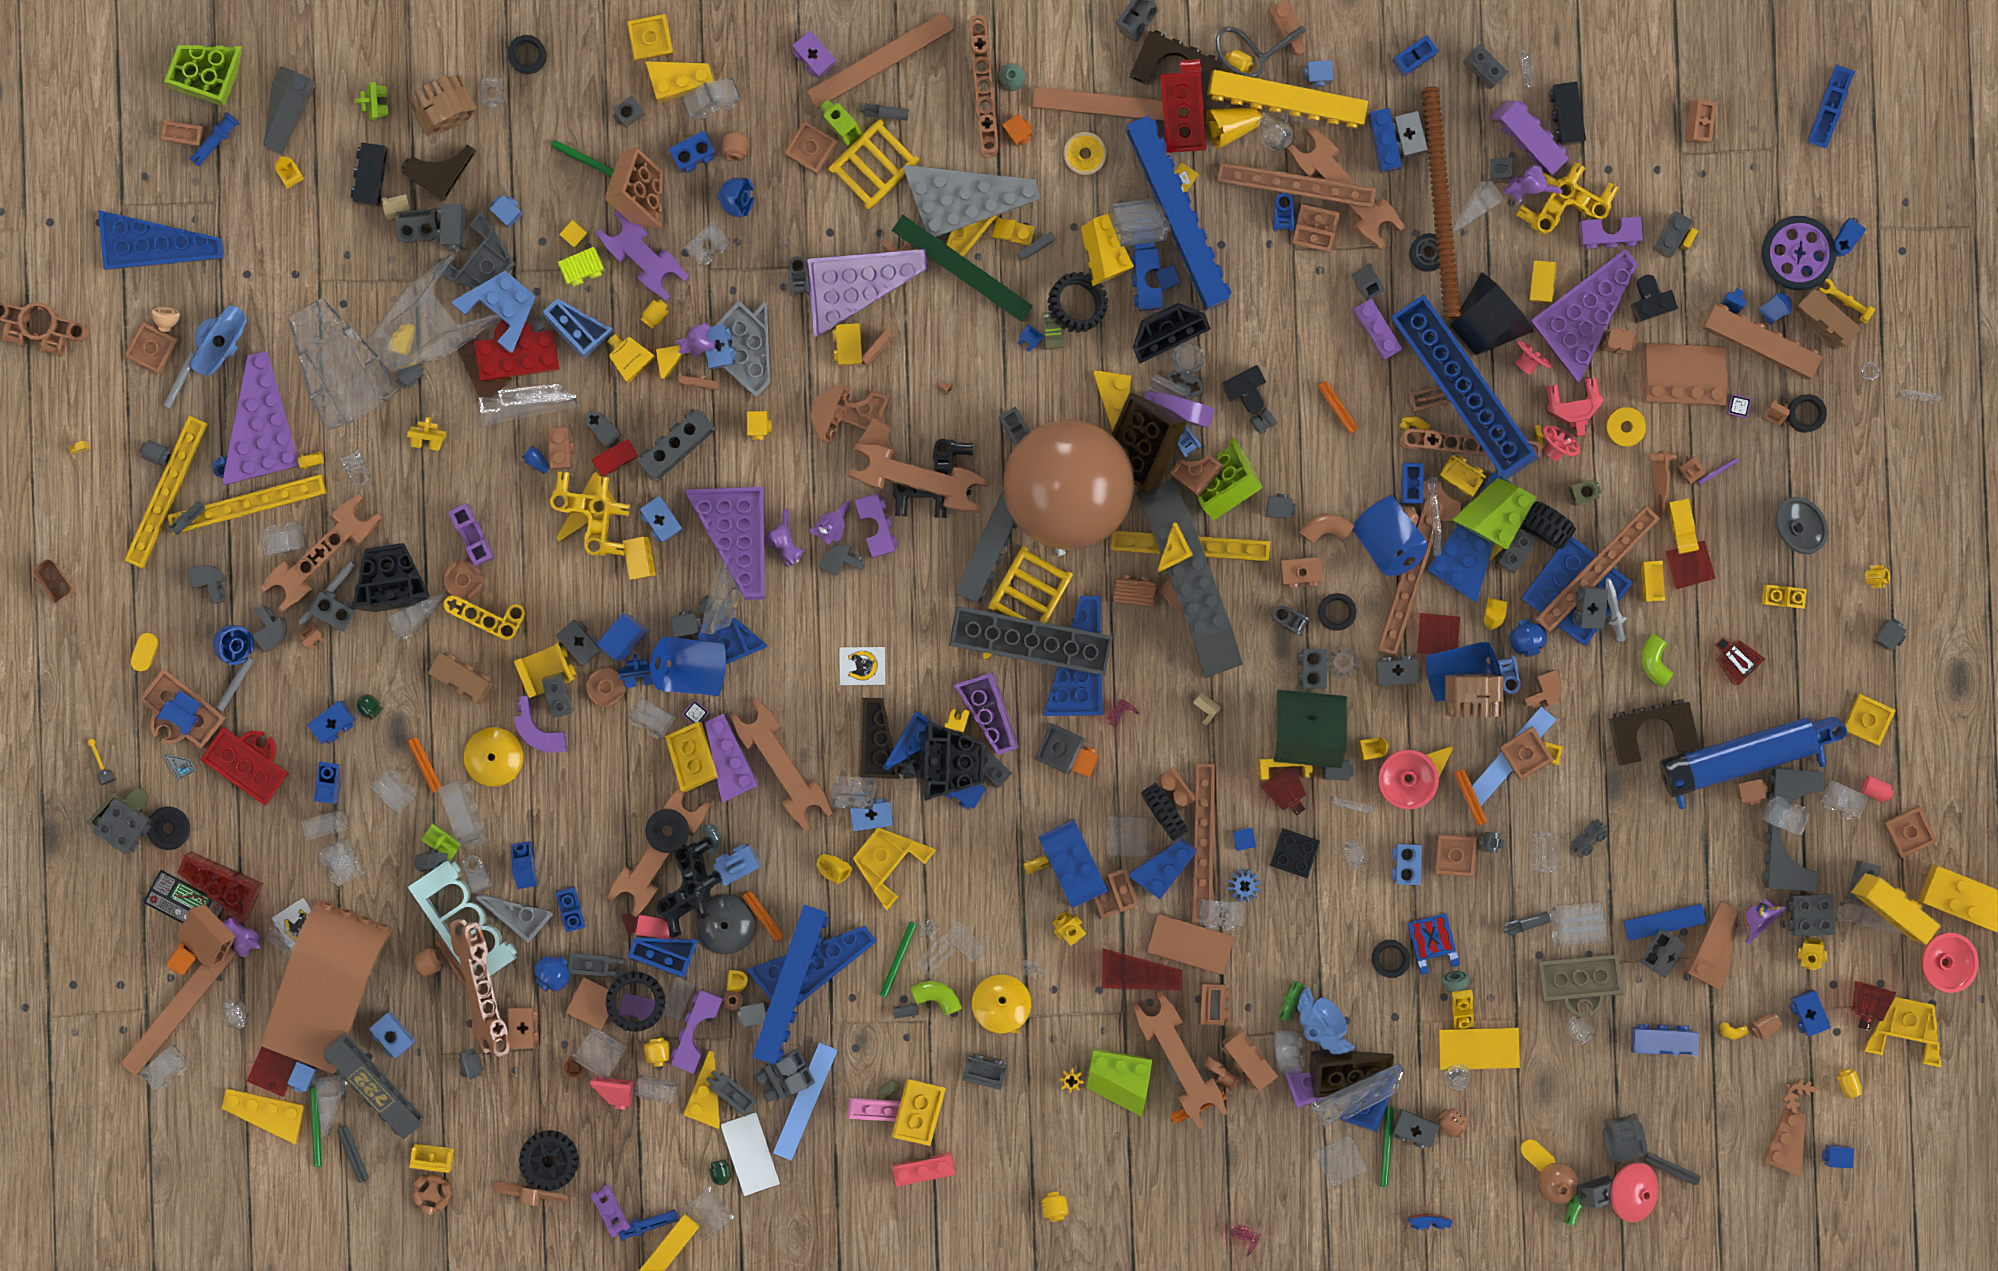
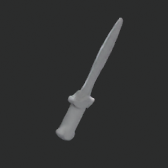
M1607 578V600L1611 610V621L1607 623L1615 627V640L1617 642H1624L1627 636L1624 634L1622 623L1627 617L1621 616L1615 588L1611 580Z

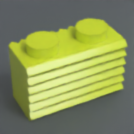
M595 247L557 262L566 284L573 287L583 284V280L588 277L591 279L598 278L602 275L601 272L605 271Z

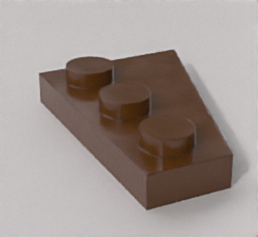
M470 335L457 347V350L484 406L513 378L480 382L474 341L477 340Z

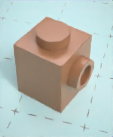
M1761 778L1734 783L1739 803L1759 804L1761 799L1766 798L1765 793H1768L1765 781L1762 782Z

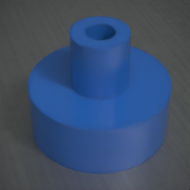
M221 456L213 462V473L217 477L224 476L226 457Z

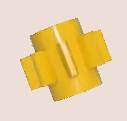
M1870 565L1871 570H1866L1865 581L1868 585L1871 584L1872 589L1885 588V583H1889L1890 573L1888 569H1883L1884 565Z
M1071 1068L1069 1073L1063 1070L1065 1076L1064 1078H1059V1081L1064 1082L1061 1088H1069V1093L1075 1088L1080 1091L1078 1084L1084 1083L1083 1080L1078 1078L1081 1076V1072L1076 1074L1073 1068ZM1070 1076H1074V1079L1077 1080V1082H1073V1085H1069V1082L1066 1081Z

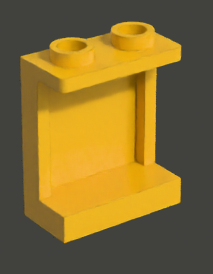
M1308 757L1257 759L1258 779L1261 780L1269 779V767L1301 766L1302 777H1309V773L1313 772L1312 761H1308Z

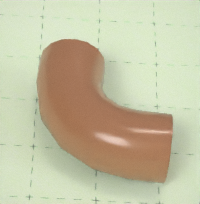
M1324 513L1309 520L1299 533L1312 544H1315L1326 533H1331L1343 541L1354 525L1337 514Z

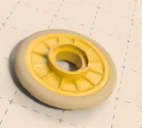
M1080 132L1073 135L1066 142L1063 155L1066 165L1074 173L1091 175L1099 171L1105 164L1107 149L1099 136L1090 132ZM1081 149H1089L1091 156L1088 159L1081 158L1079 154Z

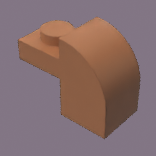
M1552 670L1535 677L1540 692L1523 698L1524 706H1530L1532 709L1542 705L1541 701L1544 700L1546 707H1549L1557 702L1562 692V685L1557 670Z

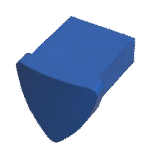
M1777 293L1773 296V299L1758 310L1771 325L1785 314L1789 315L1791 313V298L1785 294Z

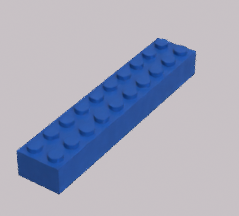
M1148 115L1128 124L1126 133L1205 310L1208 311L1228 302L1232 292L1228 283H1224L1222 280L1223 272L1220 265H1215L1214 251L1211 246L1207 247V236L1203 228L1199 229L1197 224L1199 218L1196 211H1191L1190 209L1191 200L1187 192L1183 193L1182 191L1183 182L1178 173H1174L1175 165L1173 159L1165 153V148L1167 147L1162 137L1159 138L1157 135V130L1159 129L1154 119L1151 120Z
M1424 294L1391 316L1397 328L1505 481L1538 459L1537 453Z

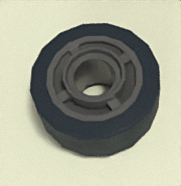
M1422 234L1411 244L1409 250L1410 260L1418 270L1432 272L1439 269L1440 263H1438V260L1440 258L1437 256L1439 253L1437 247L1439 246L1436 245V241H1438L1436 234ZM1431 248L1433 250V257H1426L1424 249Z

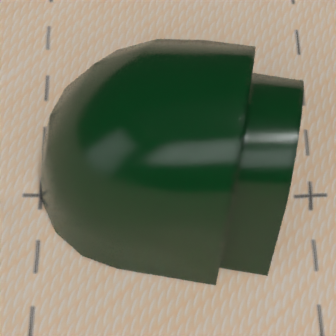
M362 695L357 700V709L365 718L369 717L373 720L383 710L380 706L381 703L372 695Z
M726 1159L711 1162L709 1172L712 1181L719 1186L727 1184L731 1178V1171Z

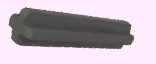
M348 1126L340 1127L337 1132L359 1183L367 1181L369 1176Z
M1646 1153L1644 1157L1645 1163L1693 1185H1698L1701 1177L1698 1174L1658 1156Z

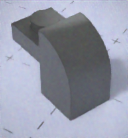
M839 545L826 552L819 568L838 577L844 562L859 570H863L865 563L862 562V557L854 553L851 556L848 555L851 547Z
M207 565L187 569L192 588L197 589L208 586L212 603L224 602L223 597H226L223 585L220 586V582L227 581L221 570Z
M261 606L256 609V612L266 627L254 634L253 637L263 652H269L284 640L287 627L284 618H279L275 621L276 615L270 607Z

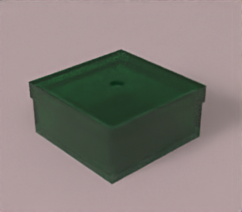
M1277 689L1274 712L1273 762L1342 768L1344 753H1346L1347 696Z

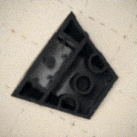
M1483 272L1479 275L1459 311L1461 316L1453 319L1450 325L1475 355L1534 332L1521 310L1501 287Z
M404 543L364 549L359 570L360 575L358 584L355 587L356 592L351 609L380 612L415 606L430 597Z
M928 720L920 746L919 782L924 800L927 801L983 784L985 743Z

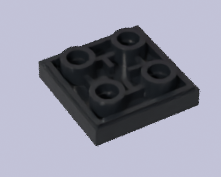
M1282 828L1270 866L1308 879L1320 841Z

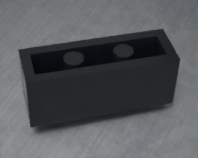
M1577 81L1553 85L1551 91L1548 92L1550 103L1553 102L1554 107L1551 115L1552 121L1556 122L1557 130L1554 131L1556 142H1559L1562 146L1584 143L1586 135Z
M361 142V147L357 148L356 158L359 159L358 167L354 168L355 187L352 186L351 198H353L354 203L380 207L388 154L386 146Z

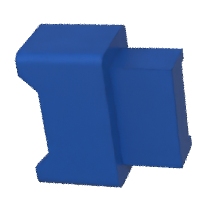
M178 691L173 701H166L157 718L160 720L168 719L180 727L181 733L189 735L199 719L196 713L202 703L183 691Z

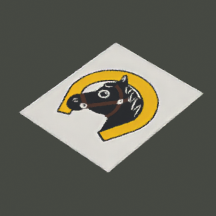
M885 647L839 648L840 685H885Z
M304 898L272 917L291 950H293L300 930L311 911Z

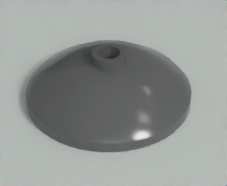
M1792 497L1785 500L1778 507L1775 517L1776 528L1779 536L1790 549L1800 554H1813L1825 545L1828 537L1827 522L1820 509L1814 503L1805 498Z
M718 895L709 899L706 902L709 916L701 920L696 918V931L700 941L709 950L719 954H732L742 950L749 944L755 932L756 922L753 911L744 900L737 896ZM722 922L728 923L727 929L721 927Z

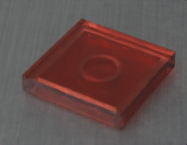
M1705 540L1697 542L1699 546L1697 551L1682 554L1678 553L1677 548L1665 551L1676 589L1716 579Z
M1420 613L1417 653L1435 654L1458 648L1460 617Z
M261 1046L247 1082L284 1097L289 1087V1084H287L296 1062L299 1060Z

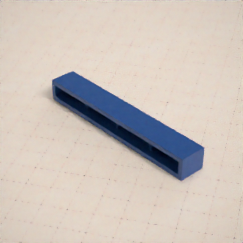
M803 905L752 1056L753 1058L776 1065L777 1061L781 1062L784 1050H781L783 1042H788L791 1031H788L789 1024H794L797 1012H794L796 1004L800 1005L804 994L800 991L802 986L808 983L810 974L807 971L809 966L813 967L817 955L813 953L815 947H820L823 938L820 935L821 929H826L829 921L825 911Z

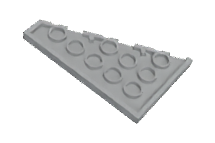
M910 165L903 166L924 227L927 232L935 237L1041 200L1034 179Z

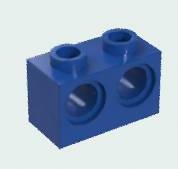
M1426 35L1395 56L1392 62L1402 77H1405L1436 56L1438 49L1429 36Z
M704 131L669 148L681 173L693 171L696 169L695 165L701 162L706 164L714 159L713 156L716 155ZM705 144L707 145V151L702 154L698 153L697 147ZM683 153L690 155L689 161L685 163L679 161Z

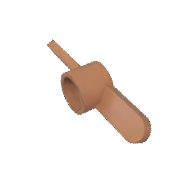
M495 1182L493 1184L495 1192L519 1196V1203L537 1206L539 1198L563 1203L567 1202L568 1198L566 1195L542 1191L532 1186H521L504 1182Z

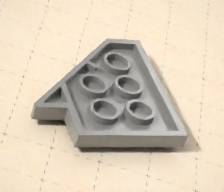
M738 300L715 326L724 324L726 329L730 328L732 340H729L730 348L734 347L736 359L733 360L734 365L724 368L758 398L771 384L767 303L764 301L752 313ZM719 341L717 342V346H715V348L718 351H722L721 347H723L724 345H722Z

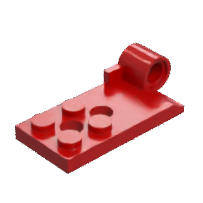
M1201 59L1180 60V73L1160 74L1166 153L1206 150ZM1186 107L1189 110V114L1182 117L1178 114V109ZM1186 126L1190 129L1191 133L1188 136H1183L1180 134L1179 129Z

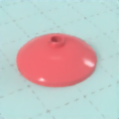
M1416 750L1398 751L1389 756L1380 769V790L1386 800L1398 808H1420L1434 797L1438 789L1439 775L1433 761L1422 752ZM1406 775L1413 777L1411 782L1405 780Z
M1943 933L1934 937L1926 945L1921 961L1922 971L1928 983L1935 989L1946 993L1959 992L1967 988L1975 979L1979 966L1978 954L1974 945L1966 937L1956 933ZM1943 959L1946 961L1944 966L1942 965Z
M1639 1162L1624 1166L1616 1175L1611 1188V1203L1614 1212L1619 1218L1627 1222H1639L1649 1216L1659 1196V1183L1655 1172L1648 1165Z

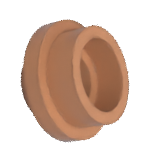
M728 991L724 995L723 1003L727 1009L737 1010L743 1004V996L740 992ZM730 997H735L737 1002L731 1004L729 1001Z

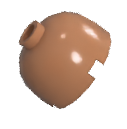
M1552 1163L1540 1172L1538 1188L1540 1193L1549 1202L1564 1204L1576 1196L1579 1181L1576 1173L1570 1166Z

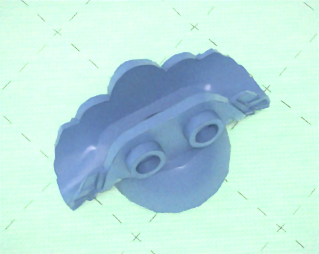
M229 305L218 318H209L197 327L194 335L197 350L190 362V367L195 372L206 376L212 375L222 365L228 355L232 357L238 347L235 344L247 323V317L241 309ZM217 335L222 336L225 340L224 345L221 347H216L213 344V338Z
M1309 986L1306 987L1300 996L1297 1008L1301 1012L1300 1022L1304 1027L1305 1037L1321 1045L1324 1049H1329L1332 1054L1352 1051L1355 1046L1345 1038H1342L1347 1032V1024L1339 1008L1326 998H1319L1314 1002Z

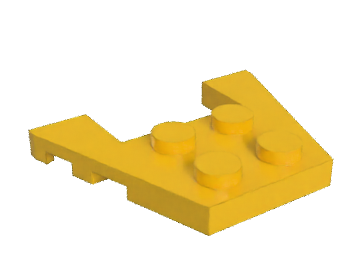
M877 828L853 859L883 907L888 910L899 896L883 884L886 878L908 852L926 864L936 850L885 829Z
M1893 996L1863 1051L1883 1055L1887 1035L1926 1043L1922 1063L1941 1067L1935 1005Z

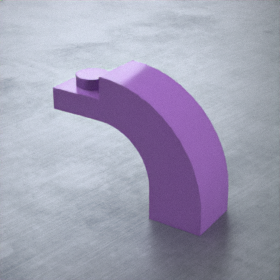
M1145 391V399L1174 411L1190 424L1210 428L1214 413L1213 408L1184 398L1160 392Z
M528 695L520 696V700H517V708L522 716L514 717V721L521 737L532 747L544 752H567L566 732L548 733L539 729L532 717L531 698Z

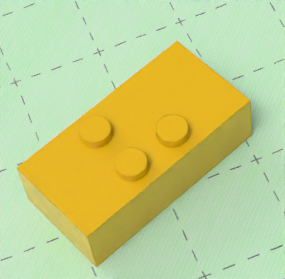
M1931 865L1917 902L1989 931L1998 932V890L1940 866Z
M1865 873L1851 892L1913 941L1927 945L1941 926L1921 910L1922 906L1914 900L1909 901L1906 898L1907 894L1899 888H1893L1880 877Z

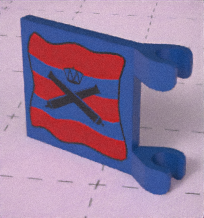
M1446 913L1407 923L1421 975L1429 973L1426 959L1448 954L1452 967L1460 965Z

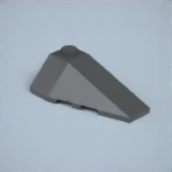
M280 66L271 87L263 146L281 155L283 154L317 85L313 80Z

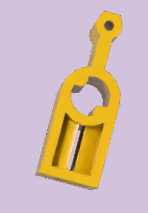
M1689 499L1669 502L1667 508L1678 553L1682 554L1699 550Z

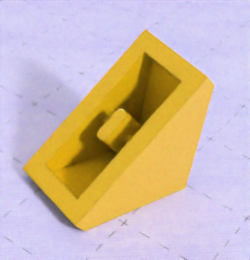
M679 345L656 349L660 377L665 381L684 356V354L679 353Z

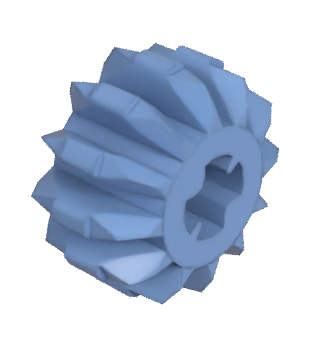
M1239 869V877L1233 872L1232 876L1236 878L1235 881L1228 879V883L1234 884V886H1230L1227 889L1228 891L1235 890L1231 895L1232 898L1239 894L1238 902H1241L1243 896H1245V901L1248 903L1250 902L1249 895L1254 899L1257 898L1253 891H1261V889L1255 887V885L1261 884V881H1253L1258 875L1255 873L1249 877L1251 873L1249 869H1247L1245 875L1243 870ZM1241 881L1249 882L1247 884L1248 890L1245 891V889H1243V891H1241L1239 889L1241 888Z

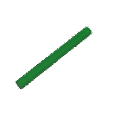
M554 140L551 147L612 177L614 169L557 140Z
M910 921L879 994L880 996L885 998L888 996L917 926L916 923Z
M318 1086L310 1087L314 1167H321Z
M1386 1107L1380 1187H1388L1394 1107Z

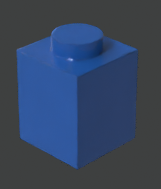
M1826 1145L1822 1151V1161H1824L1826 1166L1853 1169L1854 1148L1850 1146Z

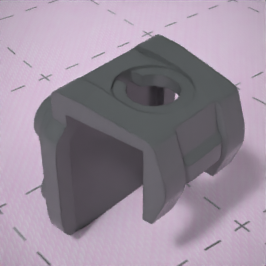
M1636 1113L1616 1119L1604 1120L1603 1137L1608 1157L1612 1161L1622 1162L1642 1157L1646 1153L1647 1144L1642 1124L1638 1121Z

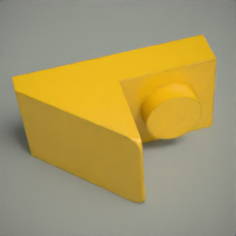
M996 218L992 238L1029 246L1032 242L1035 227L1018 223L1012 219Z

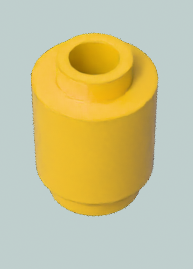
M653 299L642 313L641 320L653 329L669 313L666 310L668 305L660 299L657 302Z
M1850 1067L1840 1070L1839 1075L1836 1077L1843 1095H1846L1847 1099L1861 1095L1862 1086L1856 1070H1851Z

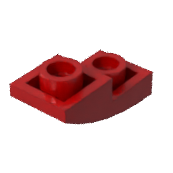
M628 439L592 459V462L600 476L603 477L618 470L620 466L637 459L638 454Z

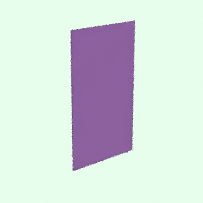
M624 993L619 1012L622 1015L644 1020L653 1012L655 1000Z

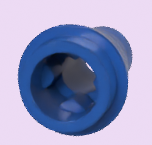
M531 446L522 456L526 464L540 471L543 475L550 469V464L538 448Z

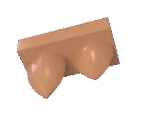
M1174 767L1156 778L1178 811L1196 800Z

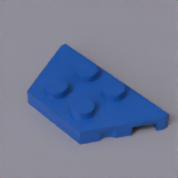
M736 618L698 633V641L722 643L725 645L726 665L768 647L764 641Z

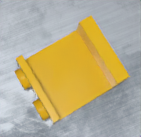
M556 643L552 647L514 661L529 698L545 693L542 684L543 677L563 672L566 683L575 680L576 670L573 664L568 663L566 658L569 656L568 651L564 645L561 646V643Z

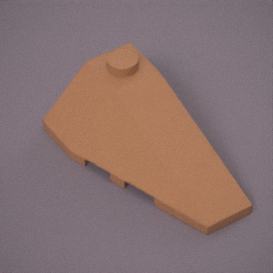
M1720 901L1684 972L1718 990L1721 989L1730 969L1739 910Z

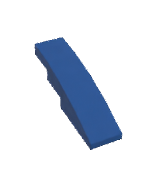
M1835 64L1807 142L1827 148L1842 112L1841 108L1855 74L1854 70Z

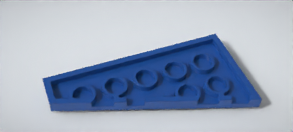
M98 210L104 270L224 259L221 238Z
M1493 472L1480 493L1496 478L1504 480L1503 477ZM1458 524L1427 571L1477 603L1493 544Z
M1080 596L1071 628L1101 634L1100 596ZM1058 667L1043 716L1103 715L1102 675Z
M866 926L821 941L820 947H815L813 954L817 956L813 967L809 966L807 973L810 974L807 985H803L800 991L804 993L801 1002L877 942ZM786 955L747 969L770 1000H772Z

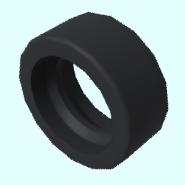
M522 35L515 38L508 48L509 62L516 71L522 74L537 73L546 62L547 53L544 45L538 38L532 35ZM531 43L538 49L539 58L531 66H523L516 59V50L522 44Z
M1811 394L1801 395L1793 399L1787 408L1790 410L1787 420L1790 426L1799 432L1815 431L1826 420L1827 410L1824 402ZM1802 402H1810L1818 409L1817 420L1811 425H1803L1795 417L1796 408Z
M1330 594L1319 604V620L1329 630H1344L1351 626L1356 619V605L1345 594ZM1335 600L1346 603L1349 609L1348 618L1339 624L1332 623L1326 617V607Z
M1385 940L1374 948L1372 964L1380 975L1387 978H1397L1408 970L1410 954L1402 943L1395 940ZM1394 947L1401 952L1403 961L1398 969L1386 970L1381 966L1379 956L1385 948Z

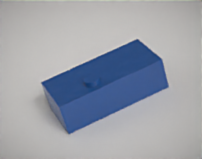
M622 614L599 640L597 645L614 660L623 661L649 630L633 616Z

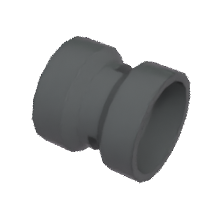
M1264 408L1258 416L1250 418V422L1260 435L1265 433L1268 427H1273L1277 424L1267 408Z

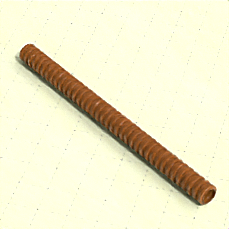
M1426 87L1421 91L1424 94L1422 96L1424 100L1423 106H1425L1423 111L1426 112L1424 114V118H1426L1424 122L1427 124L1425 126V130H1427L1426 136H1428L1426 138V142H1428L1427 148H1429L1427 153L1430 154L1428 160H1430L1429 166L1431 167L1429 168V172H1431L1430 178L1432 179L1430 184L1433 185L1431 187L1433 191L1431 194L1434 197L1432 199L1434 203L1433 208L1435 209L1433 214L1436 215L1434 217V221H1436L1434 225L1437 227L1435 229V233H1437L1436 239H1438L1436 245L1439 246L1437 247V251H1439L1437 256L1440 258L1438 260V263H1440L1439 269L1441 270L1439 272L1441 276L1440 281L1442 282L1440 287L1443 288L1441 290V294H1443L1442 300H1444L1442 302V306H1444L1443 312H1445L1443 318L1457 319L1461 316L1459 312L1461 308L1458 306L1460 304L1458 300L1459 294H1457L1459 289L1456 288L1458 286V282H1456L1458 278L1455 276L1457 274V270H1455L1456 264L1454 263L1456 258L1453 257L1455 255L1453 251L1455 247L1452 245L1454 243L1452 239L1453 233H1451L1453 231L1451 227L1452 221H1450L1452 216L1449 215L1451 209H1449L1450 203H1448L1450 197L1447 196L1449 195L1447 190L1449 186L1446 184L1448 182L1446 178L1447 173L1445 172L1447 170L1445 166L1446 161L1444 160L1446 155L1443 154L1445 152L1443 148L1445 145L1442 142L1444 140V136H1442L1443 130H1441L1443 125L1440 124L1442 122V118H1440L1442 114L1439 112L1441 110V106H1439L1440 100H1438L1440 94H1438L1439 88Z

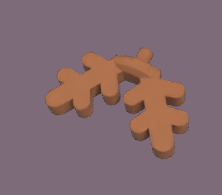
M1801 1079L1792 1087L1789 1084L1785 1086L1789 1090L1786 1092L1787 1096L1783 1098V1102H1789L1785 1108L1787 1110L1790 1109L1792 1114H1796L1798 1112L1797 1108L1800 1107V1103L1795 1102L1799 1098L1798 1095H1802L1804 1091L1805 1095L1809 1096L1817 1091L1816 1087L1811 1086L1812 1083L1810 1081L1803 1085L1804 1080ZM1796 1090L1798 1095H1795L1792 1092Z

